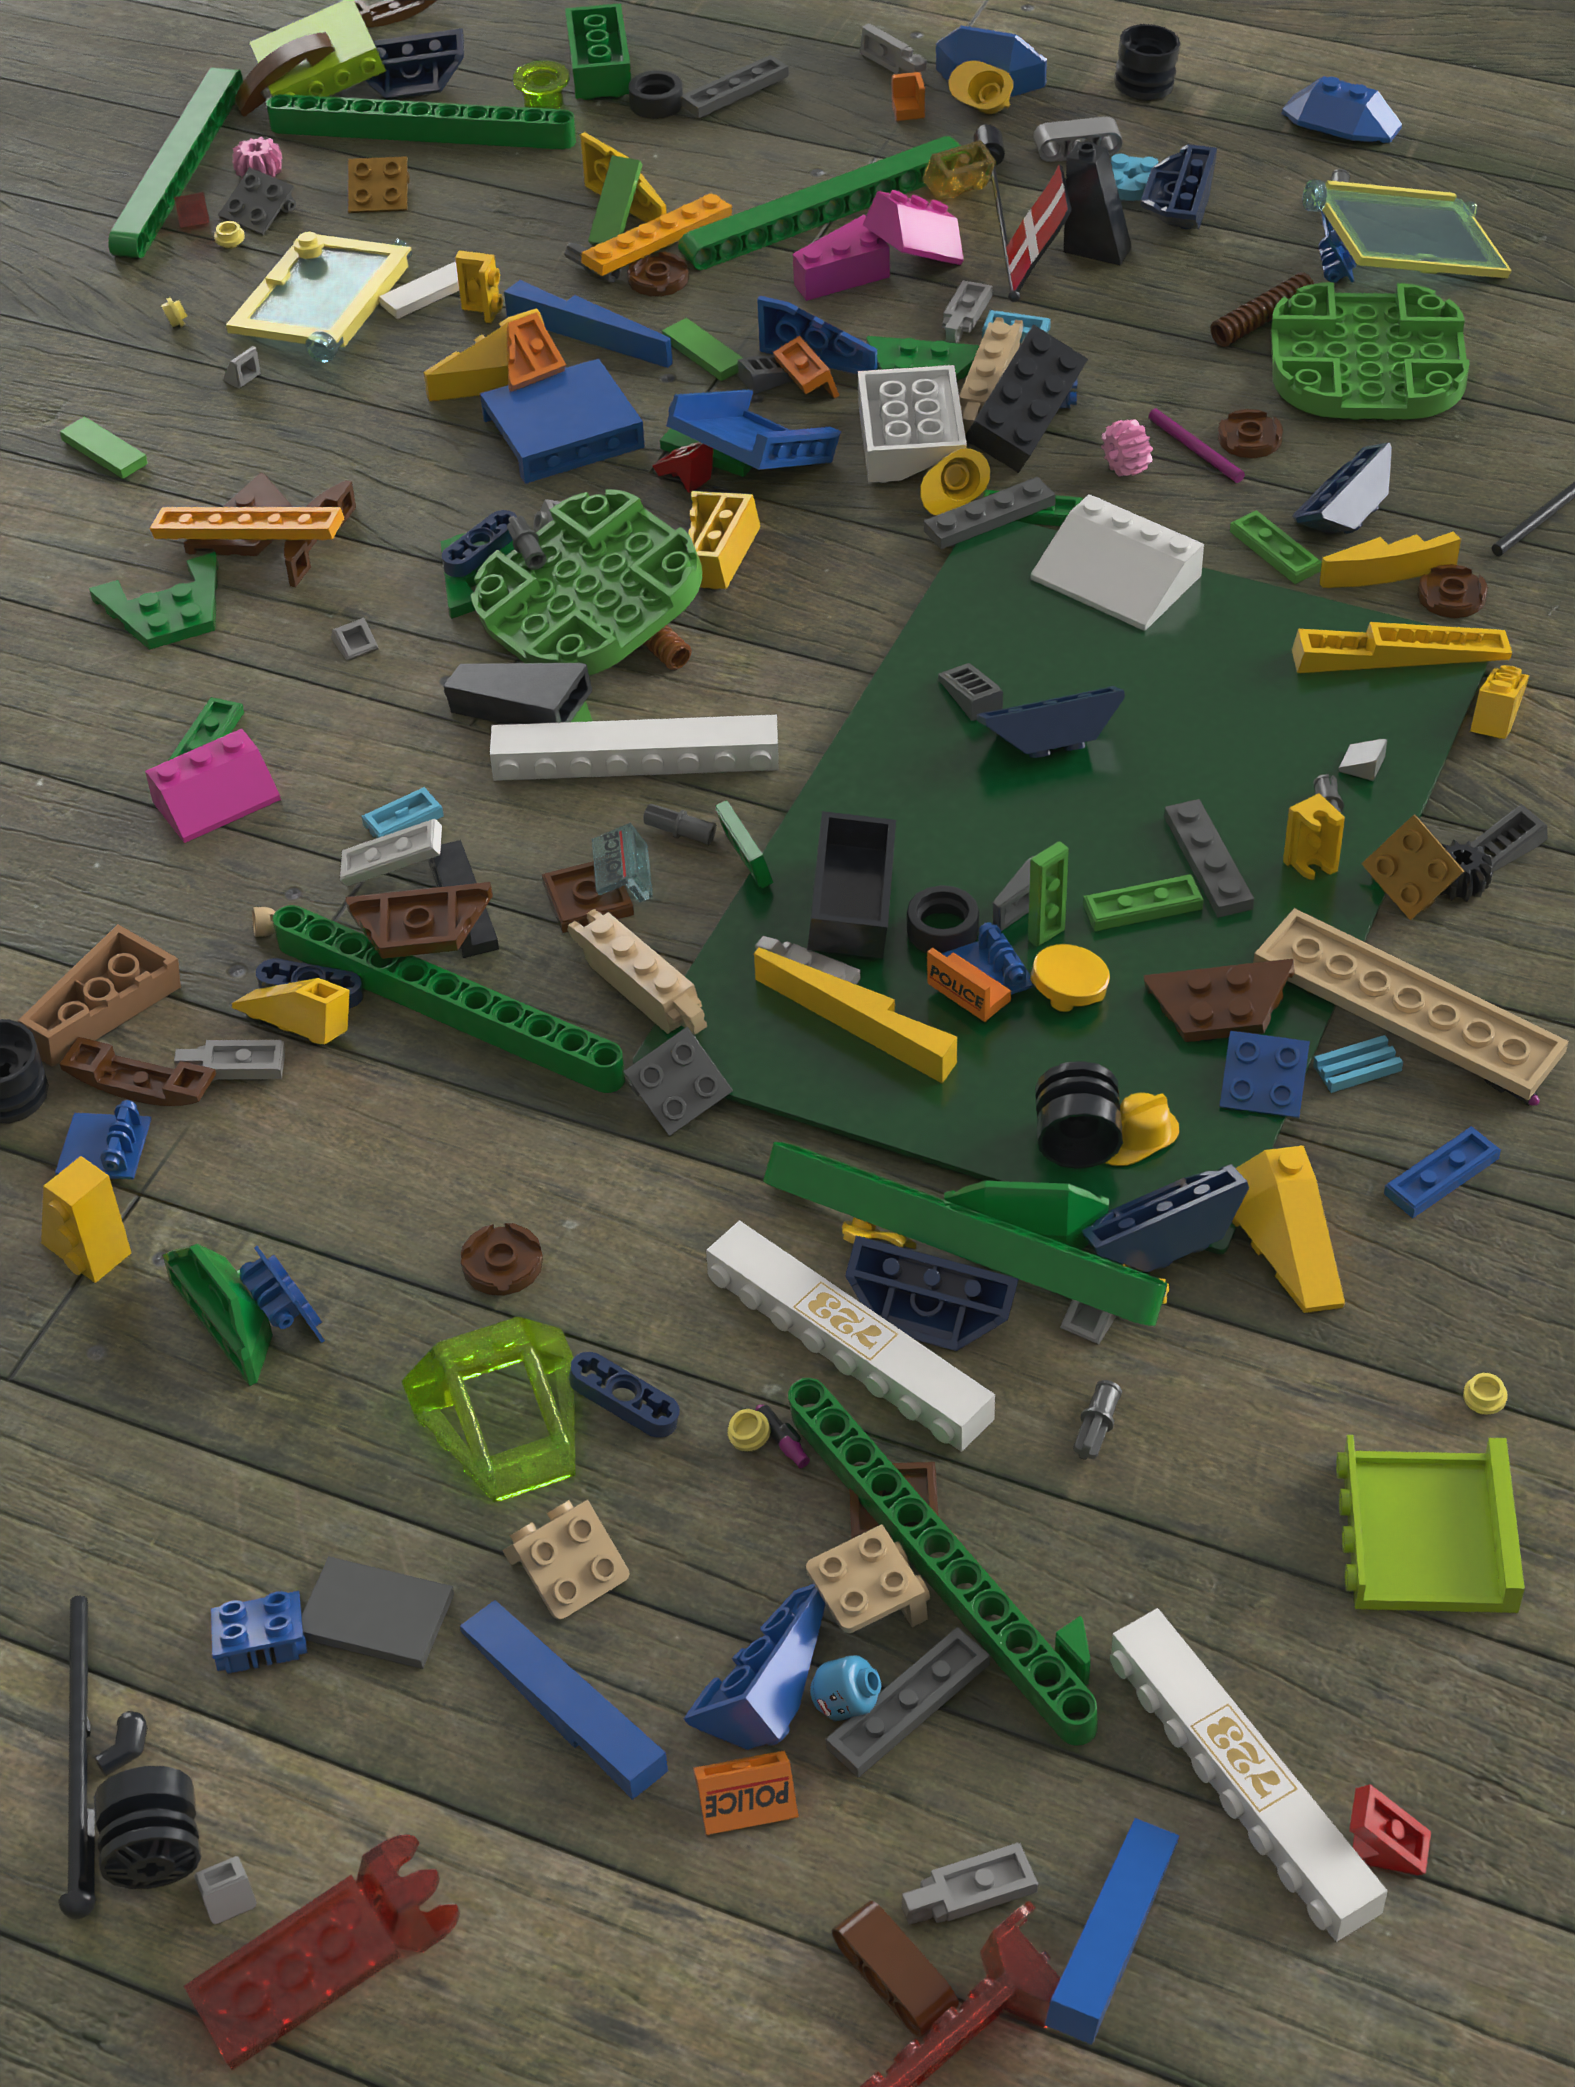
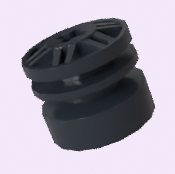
M1138 24L1123 30L1119 41V59L1116 63L1114 76L1115 87L1121 93L1141 100H1155L1169 95L1175 83V65L1178 61L1181 45L1179 37L1173 31L1154 24Z
M0 1019V1124H10L26 1119L41 1107L47 1098L49 1084L33 1033L24 1024L10 1019Z
M1077 1061L1057 1065L1041 1075L1035 1086L1038 1145L1039 1151L1044 1157L1059 1166L1077 1169L1097 1166L1118 1154L1123 1144L1118 1080L1113 1073L1099 1064Z
M142 1766L117 1773L107 1778L97 1787L94 1795L96 1827L100 1834L97 1840L100 1853L98 1858L99 1870L103 1879L114 1886L127 1889H152L170 1885L184 1879L197 1869L201 1860V1849L198 1842L199 1830L194 1821L197 1810L194 1785L191 1777L181 1770L166 1766Z

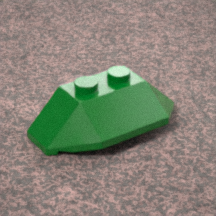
M982 1181L965 1186L957 1192L952 1190L944 1193V1200L1079 1250L1089 1245L1083 1236L1082 1230L1092 1226L1097 1219L1109 1211L1108 1198L1103 1196L1096 1197L1091 1192L1071 1184Z
M199 1244L182 1247L163 1254L170 1282L247 1384L252 1386L257 1383L273 1334L269 1318L260 1309L248 1288L241 1282L240 1269L235 1270L226 1257Z

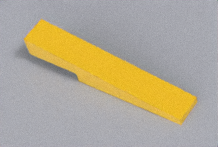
M1370 622L1366 633L1298 629L1292 647V654L1297 673L1510 660L1512 650L1505 630Z
M760 947L755 951V980L942 1084L956 1065L957 1036L895 1013V999Z

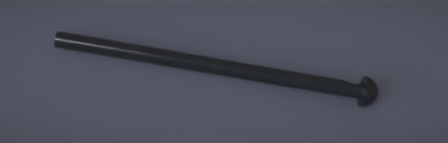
M80 1595L74 1596L70 1600L68 1893L63 1894L58 1900L61 1912L71 1919L85 1918L93 1911L96 1905L95 1809H87V1738L91 1734V1723L88 1719V1599Z

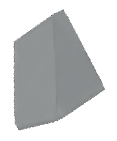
M252 346L230 361L224 375L226 383L239 389L261 374L256 347Z
M365 618L345 624L332 631L331 639L346 661L379 648Z
M1378 739L1350 744L1339 766V772L1374 781L1385 758L1387 740Z
M1072 1299L1060 1328L1100 1344L1115 1320L1116 1315Z
M234 1856L194 1874L213 1924L221 1923L256 1907L257 1902L239 1856Z

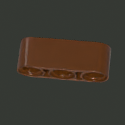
M870 1900L832 1928L831 1932L834 1941L843 1955L916 2037H922L959 2008L957 1996L948 1982L876 1902Z

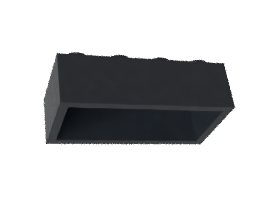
M1033 324L966 433V440L1019 473L1033 453L1088 361V358Z
M822 811L807 950L883 959L888 929L896 820Z

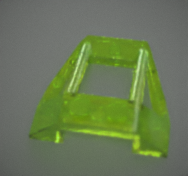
M514 1317L436 1343L402 1380L404 1391L416 1420L423 1427L427 1426L436 1436L437 1442L446 1452L449 1450L462 1464L463 1470L494 1503L576 1475V1395L568 1380L571 1361L574 1357L561 1328L523 1317ZM523 1361L549 1436L490 1456L464 1380ZM552 1372L556 1373L560 1413L546 1378V1374ZM454 1405L469 1448L440 1409Z

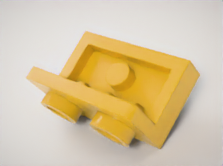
M459 250L455 260L461 307L463 310L484 312L485 323H492L496 314L500 313L503 307V296L499 294L498 290L500 270L496 268L495 256Z

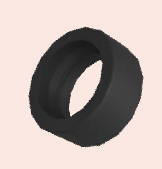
M661 70L647 71L632 78L628 84L630 109L638 116L649 119L666 118L676 114L682 108V80L676 74Z
M940 885L928 887L918 892L910 900L907 909V933L910 942L918 950L927 953L931 948H934L942 954L976 941L979 930V909L976 900L968 892L957 887ZM943 912L957 915L964 922L954 928L937 929L925 925L922 919L931 914Z

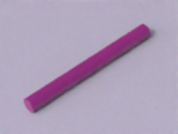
M1155 408L1150 411L1148 419L1235 483L1243 480L1245 473L1158 409Z

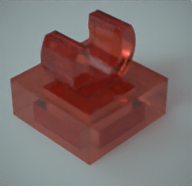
M204 192L174 197L180 228L210 222Z

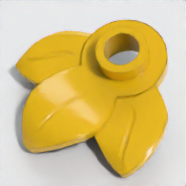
M853 1217L852 1221H843V1239L854 1244L857 1235L875 1241H888L902 1248L905 1246L916 1249L917 1244L906 1236L881 1231L876 1228V1225Z

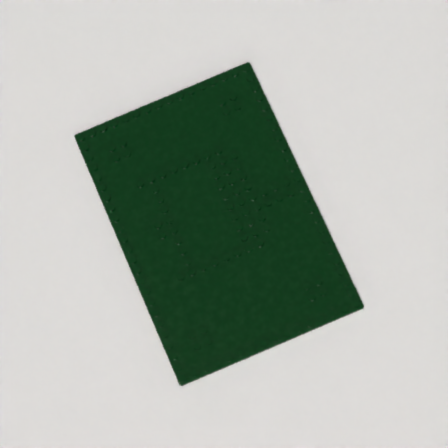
M1015 520L955 545L762 852L774 883L761 888L751 873H749L685 977L695 986L697 997L702 1004L701 1009L705 1015L704 1020L707 1022V1027L694 1036L733 1090L724 1097L725 1099L984 1181L1071 1184L1091 1192L1096 1197L1103 1196L1108 1198L1110 1211L1184 1177L1206 1171H1219L1221 1167L1231 1164L1237 1168L1262 1151L1273 1149L1287 1118L1286 1116L1220 1108L1229 1037L1185 1042L1177 1032L1175 1023L1168 1020L1162 1012L1160 1003L1154 995L1147 992L1144 975L1253 963L1254 953L1294 908L1365 942L1387 893L1364 868L1362 863L1414 814L1419 819L1421 818L1490 661L1297 673L1292 647L1298 629L1366 633L1370 622L1413 625L1430 624L1203 567L1201 577L1144 631L1031 580L1032 571L1058 531ZM970 663L996 683L1003 691V709L1111 686L1124 690L1125 698L1097 739L1085 742L1084 748L1067 751L1064 750V747L1050 749V755L1031 758L1029 754L1016 749L979 723L977 719L971 721L938 680V674ZM1378 739L1387 740L1385 758L1374 781L1339 772V766L1350 744ZM1329 774V781L1331 776L1337 779L1338 795L1342 798L1344 804L1341 814L1345 817L1339 867L1337 872L1329 875L1322 871L1320 866L1311 864L1308 867L1315 872V878L1310 880L1303 877L1291 864L1287 866L1283 862L1289 807L1315 795L1313 783L1318 776ZM1200 799L1254 897L1252 910L1217 917L1164 818L1166 806ZM822 811L896 820L888 929L883 959L821 951L814 952L859 969L860 980L856 985L895 999V1013L957 1036V1063L943 1084L755 980V945L762 936L777 939L782 944L790 942L792 945L796 944L807 949ZM1060 841L1069 848L1065 930L1036 947L1028 940V912L1001 931V933L1004 934L1030 975L1037 954L1049 946L1059 944L1075 945L1093 952L1104 961L1110 973L1105 997L1100 1002L1085 1006H1073L1072 1010L1063 1012L1053 1008L1051 999L1044 996L1035 986L1012 994L1011 1001L984 1022L927 983V953L918 950L910 942L907 933V909L909 902L918 892L928 887L940 885L957 887L968 892L976 900L979 909V928L988 922L993 925L994 900L1029 858L1036 856ZM1190 874L1203 898V909L1099 931H1094L1083 906V897L1086 895ZM941 912L923 918L922 922L932 928L949 929L962 924L964 920L952 913ZM979 930L975 942L979 941ZM1286 981L1282 989L1283 997L1278 1007L1271 1012V1020L1264 1034L1259 1035L1310 1041L1306 1067L1307 1073L1337 1005ZM655 1023L635 1054L633 1064L685 1028L681 1025L667 1034ZM1085 1061L1099 1064L1110 1070L1117 1078L1120 1104L1123 1099L1135 1093H1149L1155 1096L1164 1094L1167 1098L1170 1113L1174 1115L1179 1123V1135L1175 1142L1128 1166H1112L1105 1163L1094 1167L1077 1169L1059 1166L1047 1160L1039 1151L1035 1097L1037 1081L1047 1070L1065 1062ZM1231 1222L1223 1239L1210 1244L1205 1250L1215 1254L1226 1253L1238 1227Z

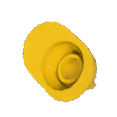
M974 60L962 63L951 73L948 81L949 90L953 97L960 102L970 105L984 114H994L1003 108H1009L1013 80L1006 71Z
M959 449L943 457L927 472L920 486V497L926 510L930 514L937 516L976 499L986 489L990 480V467L987 459L980 452L973 449Z
M1135 1093L1122 1100L1120 1114L1123 1144L1118 1154L1105 1162V1164L1128 1166L1175 1142L1179 1135V1123L1174 1115L1170 1113L1167 1098L1164 1094L1155 1096L1149 1093Z

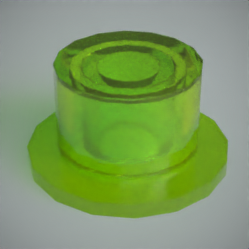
M546 60L534 61L524 64L513 74L514 86L523 92L524 106L526 108L559 109L563 105L562 89L570 81L569 70L564 65Z

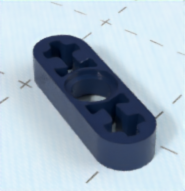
M508 510L496 511L448 546L442 552L444 572L451 577L466 576L483 564L496 550L500 551L513 541L507 525L510 523L509 518L511 516L517 518L516 514ZM481 541L488 542V543L485 544V545H480V546L473 545V544L476 543V542H481Z
M277 958L263 961L256 969L259 989L320 978L350 990L349 1008L357 1006L364 996L360 977L351 971Z
M583 1352L572 1359L568 1380L572 1389L652 1437H667L676 1430L680 1409L678 1403L672 1397L597 1353ZM590 1370L596 1372V1375L590 1373L587 1377L581 1375V1372L587 1374ZM618 1388H626L635 1394V1398L630 1401H621L615 1398L612 1392ZM661 1412L667 1415L666 1417L660 1416L658 1419L652 1417V1414L657 1416Z

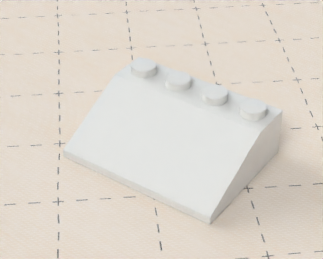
M954 365L858 371V404L868 483L901 481L937 464L943 457L948 456L952 452L959 449H967Z
M1089 494L1070 511L1032 571L1031 580L1146 631L1201 577L1204 544Z

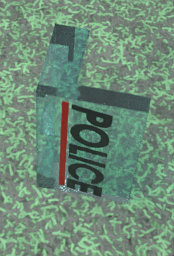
M631 823L592 839L596 891L599 895L627 885L639 902L653 897L648 845Z

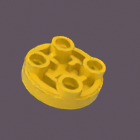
M1059 944L1049 946L1037 954L1030 980L1044 996L1051 999L1053 1008L1067 1012L1072 1010L1073 1006H1085L1102 1001L1107 991L1110 973L1104 961L1093 952L1075 945Z

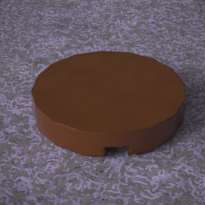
M659 252V256L651 257V254L632 262L628 267V282L631 288L639 294L666 296L678 292L688 283L689 272L685 260L672 253Z
M1237 410L1228 414L1227 419H1222L1219 422L1217 440L1224 450L1242 458L1265 457L1276 452L1281 446L1283 426L1276 417L1271 419L1267 417L1266 412L1261 410Z
M1453 564L1440 565L1432 568L1431 573L1427 575L1424 573L1421 576L1417 595L1420 603L1428 611L1442 617L1462 618L1478 613L1485 606L1488 586L1480 574L1477 577L1472 574V569Z
M504 1223L505 1227L496 1228L492 1224L482 1227L470 1235L462 1246L461 1267L465 1280L478 1291L488 1295L504 1296L520 1292L532 1284L541 1272L543 1255L538 1238L529 1229L515 1223Z

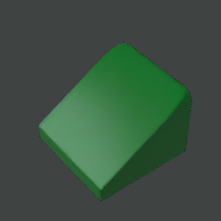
M1079 1616L1056 1632L1055 1651L1083 1684L1087 1686L1089 1685L1091 1659L1084 1621Z

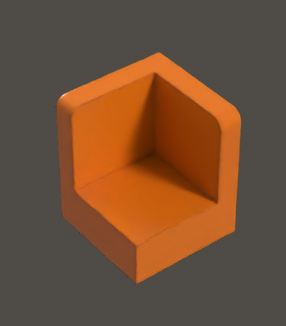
M920 72L892 75V107L896 121L925 118V86Z

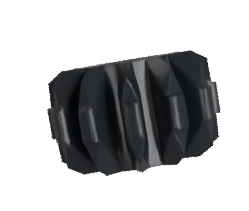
M1453 840L1450 846L1441 844L1464 872L1439 895L1448 894L1451 901L1456 897H1461L1466 902H1468L1471 896L1481 898L1482 893L1485 889H1488L1492 881L1491 856L1484 853L1483 846L1472 847L1470 841L1466 844H1459L1456 840Z

